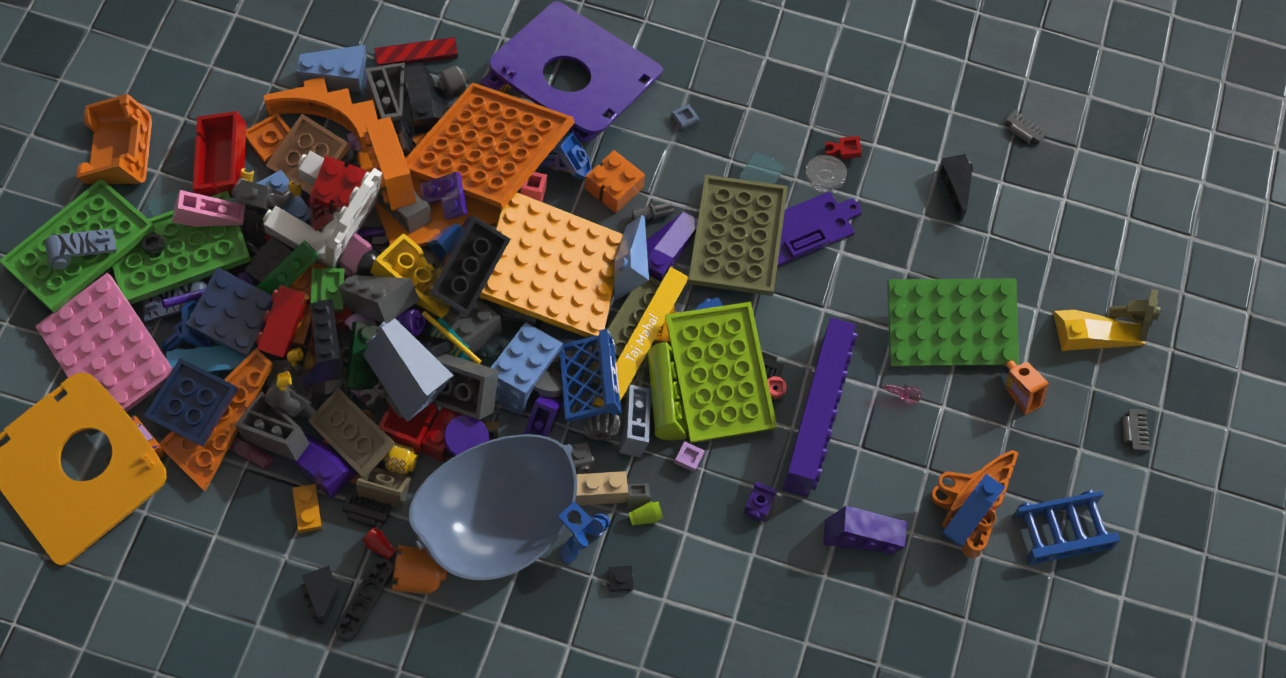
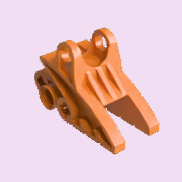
M1011 450L1000 455L981 470L970 475L945 472L939 477L938 485L931 492L932 501L937 506L948 510L942 523V527H946L985 474H988L1005 486L1000 497L963 544L962 551L968 558L979 557L987 545L992 527L996 521L995 511L1003 501L1019 452ZM950 478L954 481V485H944L942 479ZM943 491L947 494V499L939 500L935 493Z

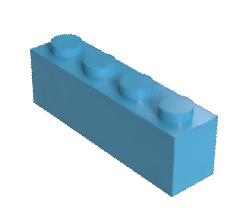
M254 342L247 357L258 347L256 342ZM222 345L214 347L199 346L195 349L187 350L179 348L166 352L167 360L172 368L181 358L223 380L246 359Z

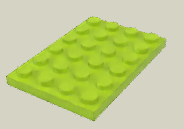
M751 302L666 314L665 321L670 346L673 351L672 356L675 362V371L689 442L697 443L776 430L777 423Z

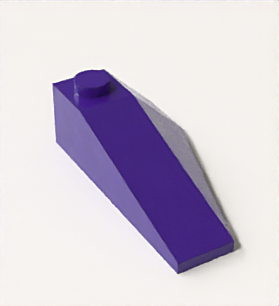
M682 212L646 240L648 273L650 276L662 282L669 268L674 267L695 234L698 223L697 218Z

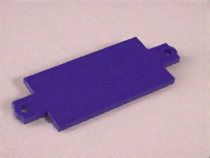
M829 191L785 209L777 267L854 235L855 231L848 220L862 215L860 204L853 198L837 204Z

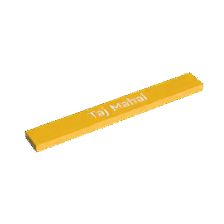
M672 267L667 271L616 362L620 401L665 322V315L670 313L689 279L688 276ZM598 397L592 406L595 408L604 406L603 400Z

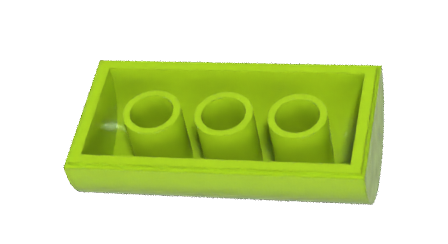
M662 342L648 350L655 435L663 440L687 439V427L677 382L675 362L672 356L673 351L667 342Z

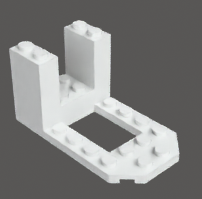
M311 150L308 155L303 154L297 164L299 166V178L314 186L324 158ZM375 168L371 173L367 172L361 181V187L358 188L356 186L349 197L350 204L348 208L343 206L340 212L332 209L334 220L322 227L321 232L315 231L313 227L275 206L273 211L269 209L263 218L265 233L294 250L305 240L321 255L315 261L316 263L325 265L327 268H336L354 233L357 234L378 200L382 172Z

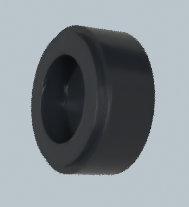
M153 233L143 238L141 246L147 255L155 256L164 250L165 242L159 234Z

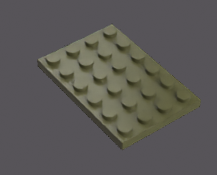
M705 174L688 284L773 296L788 186Z

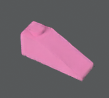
M180 190L174 205L172 222L192 227L242 225L245 205Z

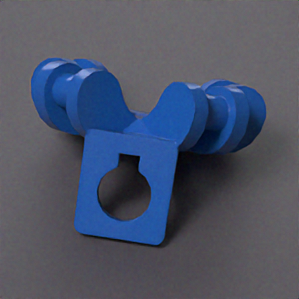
M572 502L558 516L561 522L573 533L561 547L560 556L562 560L566 563L574 561L580 554L579 550L585 549L589 545L585 535L600 537L603 531L609 527L610 519L601 513L590 517L576 502ZM570 511L579 513L580 521L582 522L580 526L577 523L573 524L568 521L567 515Z

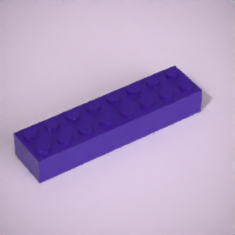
M830 317L782 490L809 497L811 490H816L822 472L821 467L827 453L826 448L832 434L833 422L837 415L838 403L842 396L843 384L848 373L847 369L851 361L853 346L858 334L854 333L856 324Z

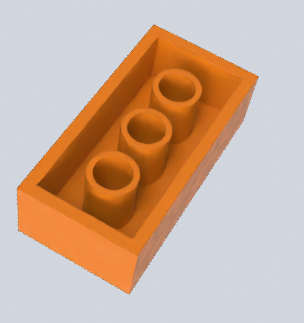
M387 117L365 123L367 132H364L363 135L366 145H370L367 148L370 161L374 160L372 162L373 169L375 168L382 172L380 189L384 188L381 191L384 203H389L391 211L417 203L411 173L391 118Z

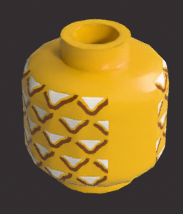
M396 443L382 458V461H385V467L388 471L406 475L409 471H414L418 455L415 454V450L412 447Z

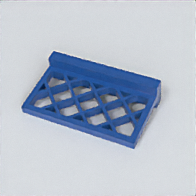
M608 329L599 330V335L563 344L560 351L566 421L571 422L609 412L613 416L621 414L614 340ZM598 343V347L593 354L586 351L590 345ZM567 350H578L572 359L566 356ZM582 354H585L589 358L582 366L577 363V360ZM594 360L600 363L595 372L588 369ZM574 365L579 370L574 377L568 375V371ZM584 372L591 375L585 384L578 381ZM595 379H598L602 384L595 391L590 386ZM574 384L581 387L575 396L569 393ZM587 390L593 395L585 403L580 398ZM599 397L603 400L604 406L592 407L591 405ZM576 403L583 406L579 412L571 414V409Z

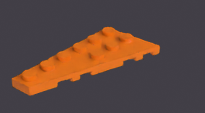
M257 348L224 379L235 385L239 390L203 448L173 432H170L159 443L162 450L204 491L207 490L238 432L235 424L254 402L274 366Z

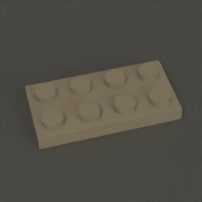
M337 388L308 420L364 478L396 444L340 388Z

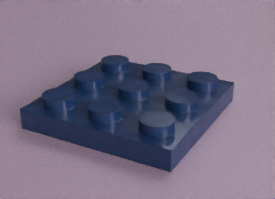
M217 267L185 327L246 358L264 325L265 314L267 310L271 311L274 302H271L272 296Z
M179 358L144 417L203 448L239 389L235 385Z

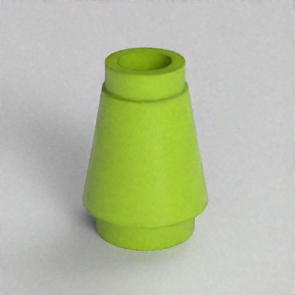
M651 501L629 512L632 526L659 523L658 520L663 519L658 501L654 503Z

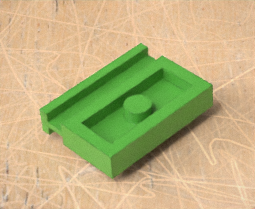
M312 268L311 303L333 299L335 311L343 312L344 302L338 286L344 283V268Z

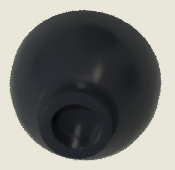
M369 250L361 257L357 266V274L359 276H374L370 271L375 259L379 256L375 250Z

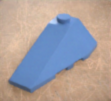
M643 215L626 225L614 262L615 300H619L649 280L645 217Z

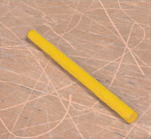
M426 311L422 313L427 321L477 364L482 362Z

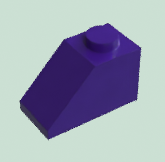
M540 396L534 403L524 434L549 437L563 402L555 398Z

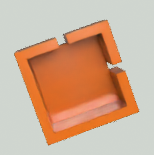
M613 150L601 161V166L598 164L586 175L585 189L598 200L602 198V203L617 213L644 188L645 174Z

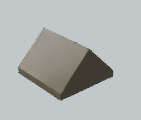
M375 466L365 478L360 475L357 479L358 497L362 496L375 502L389 503L393 507L402 509L413 476L407 474L400 475L390 472L386 468Z

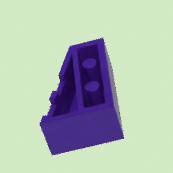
M844 506L825 519L823 545L877 551L889 555L896 554L906 547L907 521Z

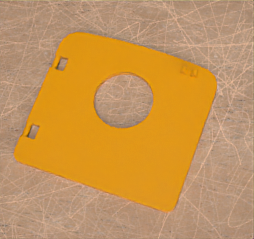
M75 373L67 378L58 388L48 393L0 433V440L7 435L11 438V440L0 447V490L51 559L59 566L68 565L163 487L167 478L166 468L138 426L114 397L88 373ZM65 389L68 394L57 402L54 397ZM88 429L99 430L106 434L112 445V457L108 467L98 477L88 481H76L69 478L61 466V452L65 443L70 437L80 431Z

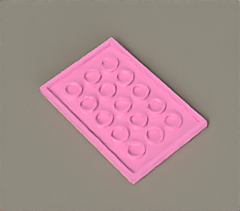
M108 273L68 301L57 312L52 313L35 326L68 378L75 373L81 372L92 375L126 412L163 386L173 370L112 276Z

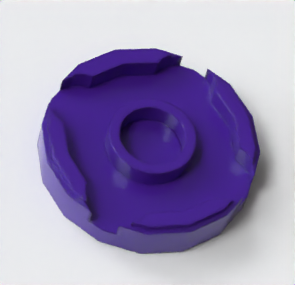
M467 415L452 419L444 431V445L454 457L474 446L489 441V433L484 423Z

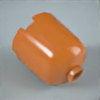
M398 544L397 551H400L401 555H397V558H395L392 579L397 581V585L393 584L391 590L418 594H431L439 588L440 582L446 581L447 571L434 562L424 549L419 550L418 547Z

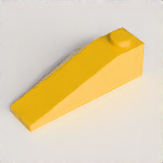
M403 233L375 259L370 273L377 277L411 278L419 298L416 304L443 318L450 310L423 295L435 275V269L423 256L424 252Z

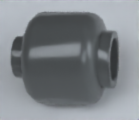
M452 66L440 71L439 79L437 80L439 90L441 92L444 91L449 96L464 91L469 83L465 70L463 68L460 69L458 66Z

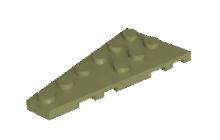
M650 275L647 282L630 292L608 328L614 340L616 362L661 284L660 281ZM648 352L633 377L631 385L642 387ZM594 360L588 369L595 372L600 363ZM586 372L583 373L584 377L590 378L591 375ZM595 379L594 383L600 386L602 382ZM628 388L622 397V400L625 402L627 398Z

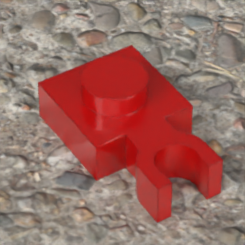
M860 136L839 138V143L825 142L826 150L833 149L832 151H826L827 158L840 154L841 159L862 157Z

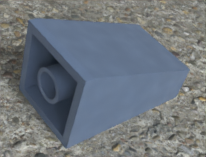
M394 318L389 323L383 322L376 329L377 335H374L366 343L368 348L363 353V356L404 419L408 422L436 399L453 377V374Z

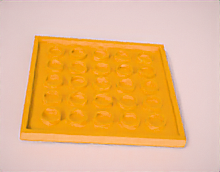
M516 193L503 209L500 208L495 227L496 230L511 240L479 297L587 338L599 335V330L605 329L614 288V262L623 234Z

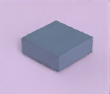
M689 104L671 112V117L681 131L699 123V117Z

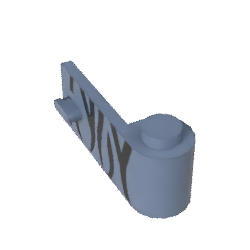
M112 229L57 234L45 240L48 264L51 268L62 270L69 266L71 257L116 252Z
M197 280L142 300L144 321L148 323L180 313L181 307L186 303L163 308L162 300L205 289L208 284Z

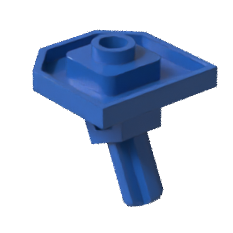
M573 132L568 134L556 148L558 152L556 155H547L539 165L541 168L557 167V171L569 170L572 176L579 180L585 179L586 175L592 171L590 158Z
M194 300L187 302L181 307L182 321L174 326L176 332L161 344L165 352L174 350L184 341L196 347H213L212 340L185 327L197 305V302Z

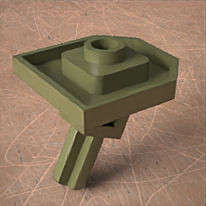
M1152 288L1149 299L1129 300L1127 306L1109 307V316L1111 318L1129 317L1131 322L1143 324L1139 340L1145 342L1149 326H1152L1153 319L1158 320L1161 308L1157 307L1158 290Z

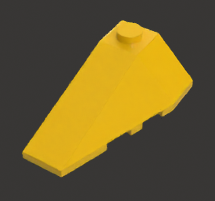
M1078 310L1053 312L1062 351L1145 345L1144 341L1139 340L1142 329L1141 324Z

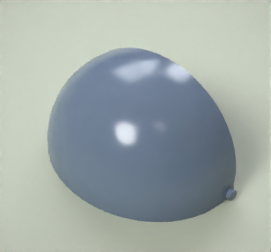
M522 434L493 439L453 457L435 470L423 482L413 497L409 509V520L417 538L416 546L419 550L424 549L428 556L446 571L470 580L502 578L529 566L540 558L561 535L565 525L558 516L576 500L577 474L571 457V453L574 452L570 444L563 445L555 439L542 435ZM570 511L567 515L568 521L572 514V511Z

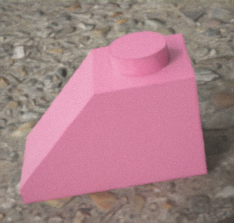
M356 233L352 235L339 260L340 268H344L345 279L358 275L357 266L361 257L367 251L372 250V245Z

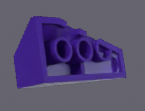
M304 433L309 442L308 447L297 461L288 459L332 499L359 473L332 445Z

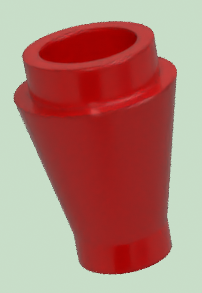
M374 527L362 540L366 544V548L387 560H390L397 552L381 529L377 530Z

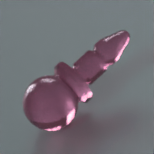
M884 385V389L888 392L900 395L902 400H907L909 403H918L922 398V391L916 386Z

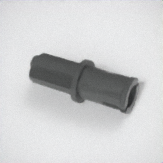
M670 202L656 206L650 204L645 208L633 209L632 218L634 221L643 215L645 220L652 219L654 221L656 217L673 214L674 206Z

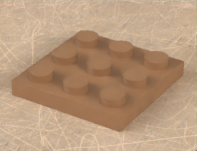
M301 114L266 166L274 172L282 170L290 182L294 181L295 185L301 183V189L311 194L314 186L299 178V166L297 164L303 154L308 155L311 150L322 158H325L326 155L341 161L351 145Z

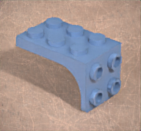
M525 322L491 366L492 369L499 370L495 403L503 405L511 413L523 415L527 400L534 386L561 351L563 343Z

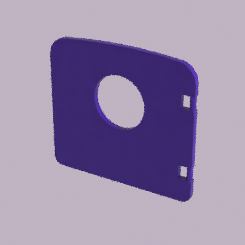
M561 2L551 3L490 58L489 66L493 74L535 104L572 116L575 122L572 126L588 134H598L605 131L616 118L662 75L663 71L660 64ZM554 60H572L586 68L590 75V83L580 91H560L546 82L543 77V69ZM643 77L648 79L645 84L640 82ZM607 112H610L613 115L610 116L608 119L603 116Z

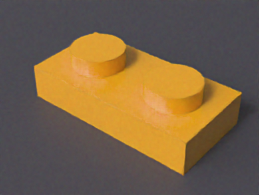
M316 484L294 487L293 495L299 533L322 530Z

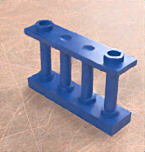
M1089 490L1078 496L1032 505L1031 503L1019 505L1013 514V519L1024 518L1033 544L1032 550L1026 557L1028 564L1034 565L1113 549L1119 543L1120 538L1117 532L1109 534L1105 530L1096 505L1103 497V491L1094 492V490ZM1087 505L1097 532L1095 537L1088 538V536L1084 535L1075 509L1076 507ZM1066 509L1076 537L1074 541L1067 542L1063 540L1055 511ZM1046 515L1055 542L1053 545L1045 546V544H1042L1033 516Z

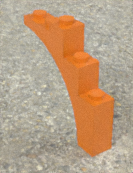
M324 77L304 81V87L263 95L269 116L277 112L278 114L302 113L331 119L353 133L359 141L363 153L367 152V148L370 145H366L363 135L364 132H367L365 123L378 120L373 100L352 104L348 88L327 92Z

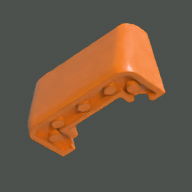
M128 94L86 105L83 120L85 125L94 132L90 164L85 162L78 165L76 178L85 184H95L100 179L104 180L107 184L143 183L147 175L152 119L149 112Z

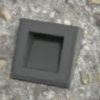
M649 483L627 484L628 511H633L650 502Z

